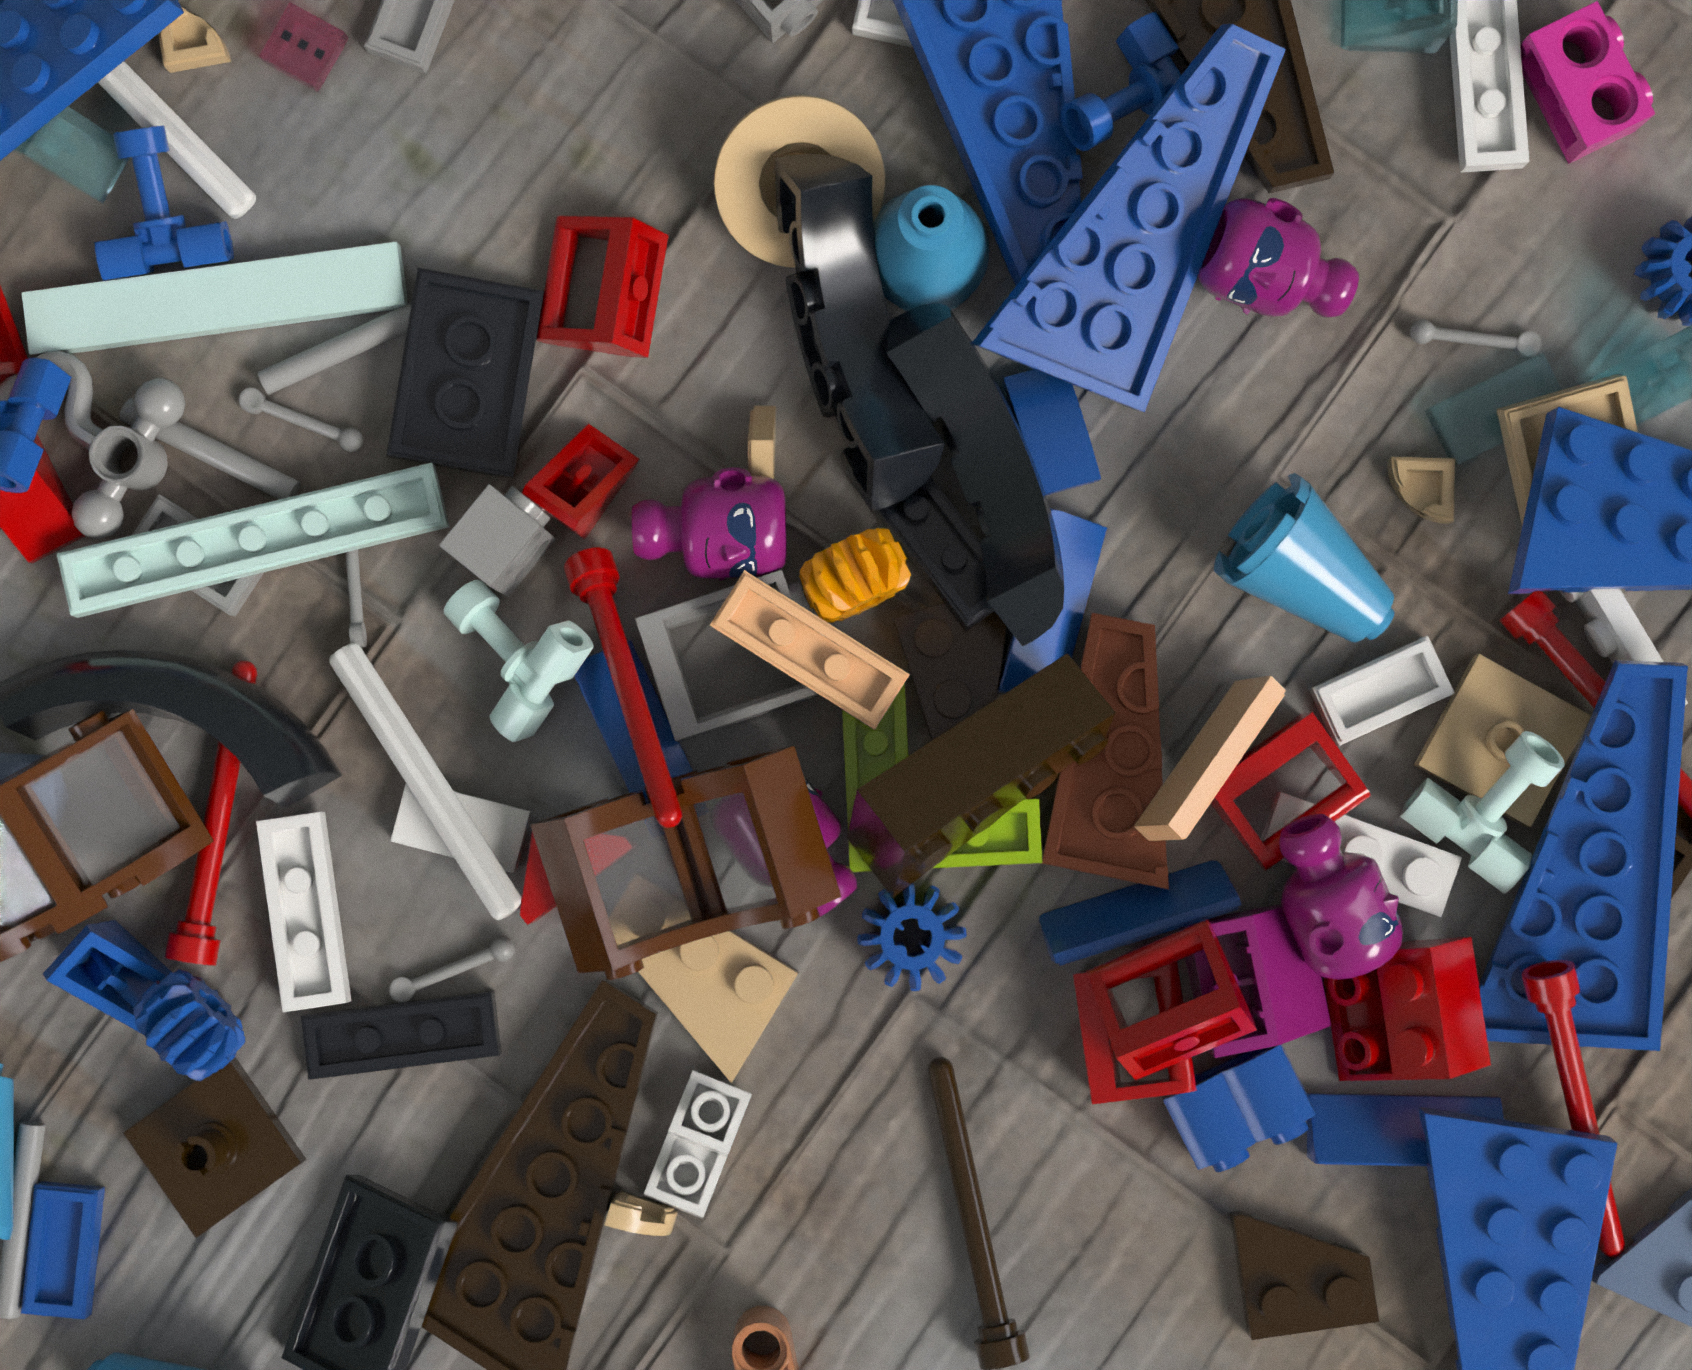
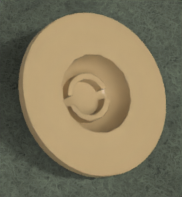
M790 95L763 103L748 112L737 122L727 135L719 151L714 171V193L721 218L730 234L743 248L766 262L795 268L789 242V233H780L778 230L775 191V158L813 153L837 156L858 164L873 176V222L880 211L884 197L885 171L877 143L860 119L845 107L828 99L810 95Z

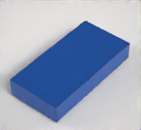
M41 1181L34 1185L21 1314L86 1319L92 1315L105 1187Z

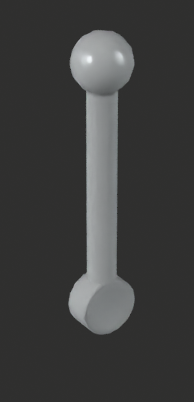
M1425 319L1415 321L1410 328L1411 338L1419 344H1426L1435 339L1514 349L1515 353L1521 358H1530L1536 355L1542 346L1540 337L1531 331L1524 332L1517 337L1434 327L1430 321Z
M247 388L239 396L241 408L249 414L255 415L265 412L336 440L341 448L347 452L357 451L363 445V435L358 429L349 427L342 430L266 399L264 393L256 388Z
M358 550L346 552L351 619L349 637L350 643L355 642L360 647H366L367 633L363 622Z
M497 937L491 943L490 948L413 979L407 976L396 978L390 985V995L397 1002L410 1001L415 997L417 990L494 959L501 962L508 961L514 955L515 945L508 937Z

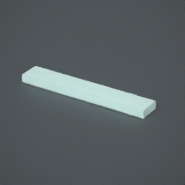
M397 242L21 292L29 355L37 357L45 352L62 351L72 354L390 311L408 304L401 246Z
M428 463L57 553L70 615L79 618L450 526L436 468L433 463Z

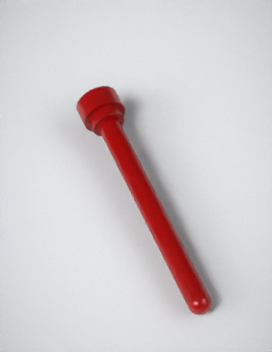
M601 547L584 549L570 556L564 564L571 592L579 596L583 603L589 605L656 820L661 826L672 828L680 823L682 810L613 599L617 591L616 584L620 579L617 566L610 550Z
M1534 591L1499 621L1515 639L1522 636L1529 645L1535 641L1595 709L1605 681L1555 625L1560 621L1552 612L1556 607L1555 604L1543 591ZM1680 768L1678 805L1692 820V780Z
M243 660L233 666L232 673L256 684L257 669L252 662ZM218 741L203 824L214 841L197 852L185 921L178 920L176 932H169L164 957L181 962L212 966L217 964L221 940L215 938L217 926L211 925L241 764L237 757L220 741Z
M1550 960L1531 965L1522 971L1526 996L1529 1002L1535 1003L1538 1012L1545 1014L1571 1130L1600 1134L1571 1008L1576 1005L1575 996L1580 992L1575 965L1568 960ZM1610 1181L1598 1245L1604 1255L1617 1257L1623 1253L1625 1241Z

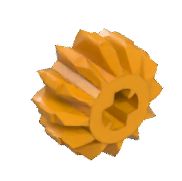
M876 528L867 529L856 535L851 534L846 539L833 543L827 549L815 553L812 559L804 562L799 570V577L803 585L804 596L810 608L814 609L818 617L824 621L833 623L843 621L856 614L859 615L865 610L876 607L879 603L894 597L895 593L905 589L910 580L911 573L906 564L907 557L900 543L896 542L890 530Z

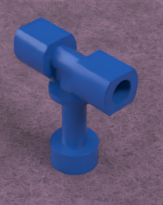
M1157 12L1149 13L1134 21L1116 39L1117 45L1133 68L1129 74V86L1104 99H1101L1094 93H1085L1062 107L1061 123L1064 132L1076 148L1088 151L1109 140L1113 134V122L1138 109L1151 115L1180 78L1181 73L1171 59L1179 50V47Z
M165 126L113 133L118 159L132 158L145 221L132 223L134 236L94 242L97 264L102 279L109 280L147 274L154 271V265L182 261L185 268L234 259L233 244L227 221L186 227L184 215L171 217L157 153L170 151Z
M42 358L25 359L22 362L8 400L0 401V490L11 493L28 491L44 450L34 443L42 420H52L57 417L72 377L50 360Z

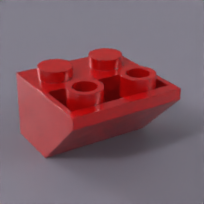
M1472 937L1402 942L1391 960L1367 974L1339 980L1323 977L1339 1081L1452 1079L1491 1065Z

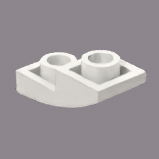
M692 1070L643 1195L703 1219L752 1094Z

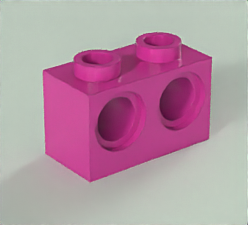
M1598 1L1530 33L1520 44L1523 76L1568 164L1635 132L1656 114L1651 106L1653 95L1647 80L1641 73L1633 71L1623 51L1624 39L1620 27L1611 16H1605ZM1563 42H1572L1578 45L1585 54L1586 62L1579 64L1571 61L1563 51ZM1592 97L1602 98L1611 105L1614 112V120L1603 119L1595 113L1592 107Z

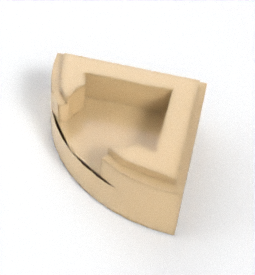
M182 8L184 13L158 33L163 64L170 73L231 62L228 49L216 30L203 18L186 11L184 8Z
M754 405L753 410H750L748 471L751 476H766L774 479L776 406Z
M1390 457L1387 459V470L1391 485L1406 507L1418 516L1432 522L1442 524L1454 522L1455 459Z
M621 1191L616 1194L611 1202L604 1225L643 1235L666 1236L672 1233L678 1211H675L674 1207Z

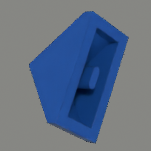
M116 920L87 924L43 972L46 981L138 1031L135 1025L133 1007L143 998L142 994L154 982L160 981L170 972H173Z

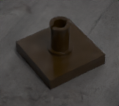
M236 1057L223 1069H219L216 1073L211 1074L202 1081L196 1080L123 1132L195 1238L307 1160Z

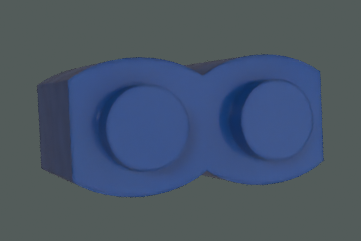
M1282 1044L1240 1053L1220 1065L1196 1074L1197 1091L1163 1096V1102L1198 1170L1211 1165L1215 1172H1222L1233 1168L1250 1157L1247 1150L1248 1147L1268 1138H1271L1274 1145L1291 1141L1309 1129L1306 1120L1316 1115L1314 1107Z

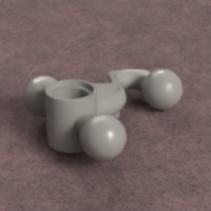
M62 351L45 352L35 358L50 360L72 377L66 392L64 408L65 425L71 437L89 451L90 464L94 472L102 478L96 490L82 493L74 502L72 509L74 525L86 537L92 539L107 538L114 535L122 526L124 512L120 501L127 488L135 491L149 490L158 485L165 476L168 467L167 454L163 446L155 438L161 428L176 424L183 416L186 406L184 395L180 387L171 380L156 378L146 381L136 390L133 402L138 416L132 427L110 426L103 430L93 424L91 420L93 381L86 365L74 355ZM17 375L7 377L0 384V401L8 400ZM135 444L138 450L136 464L131 470L123 473L120 468L122 453L127 447Z

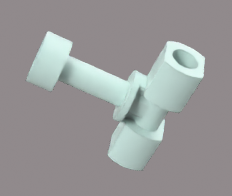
M473 580L462 586L451 596L444 607V615L462 634H468L476 630L506 662L501 669L500 675L510 685L489 717L493 726L500 734L508 740L516 742L534 736L554 706L549 692L555 684L574 677L594 646L589 636L579 626L569 620L548 626L539 641H532L524 645L495 614L499 607V598L482 580Z
M1529 731L1522 732L1506 750L1505 757L1510 767L1482 798L1467 795L1460 802L1431 779L1427 778L1406 801L1400 815L1402 819L1436 844L1446 836L1469 853L1471 858L1468 867L1504 894L1528 870L1532 854L1504 834L1507 830V824L1502 815L1531 783L1545 787L1565 766L1560 753L1548 741Z

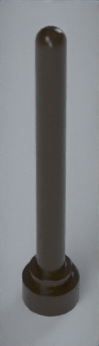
M937 1057L930 1062L928 1073L983 1324L978 1327L980 1338L974 1341L980 1369L1005 1368L1027 1361L1030 1358L1024 1330H1017L1015 1319H1008L954 1068L947 1058Z

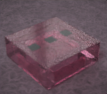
M289 2L259 57L265 64L319 92L349 38L344 31Z

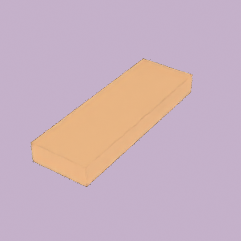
M745 570L710 623V626L873 730L876 729L910 675Z
M1272 676L1235 681L1134 827L1148 841L1186 839L1285 696L1286 690Z

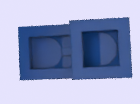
M1034 369L1004 377L1002 380L1011 412L1031 453L1046 496L1100 481L1101 475L1073 385Z

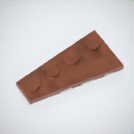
M1092 613L1081 670L1116 713L1106 734L1108 743L1103 750L1086 763L1077 765L1074 761L1060 772L1042 864L1169 889L1166 840L1148 841L1134 827L1163 785L1155 625Z

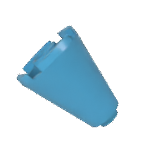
M926 185L900 194L880 209L878 216L873 222L875 248L883 295L889 301L899 306L898 308L909 311L920 305L940 303L948 306L951 310L959 307L980 285L989 262L988 235L982 220L974 209L948 189L936 185Z
M1293 473L1288 475L1291 486L1287 489H1284L1275 482L1248 507L1235 523L1228 536L1237 543L1229 557L1221 551L1218 552L1215 558L1214 572L1227 584L1350 642L1355 643L1365 637L1369 640L1377 638L1385 631L1394 617L1395 612L1391 608L1394 601L1393 592L1308 481Z

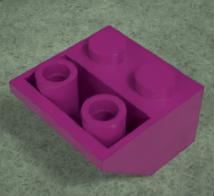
M1281 904L1208 919L1247 1003L1257 1030L1206 1052L1218 1058L1287 1043L1331 1026L1322 978L1303 959ZM1197 923L1179 928V930L1181 931ZM1204 950L1185 957L1193 999L1219 989Z

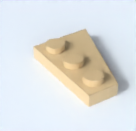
M635 873L608 918L616 943L619 945L690 920V915L683 900L639 873ZM732 930L643 958L644 968L638 971L731 1083L799 971Z

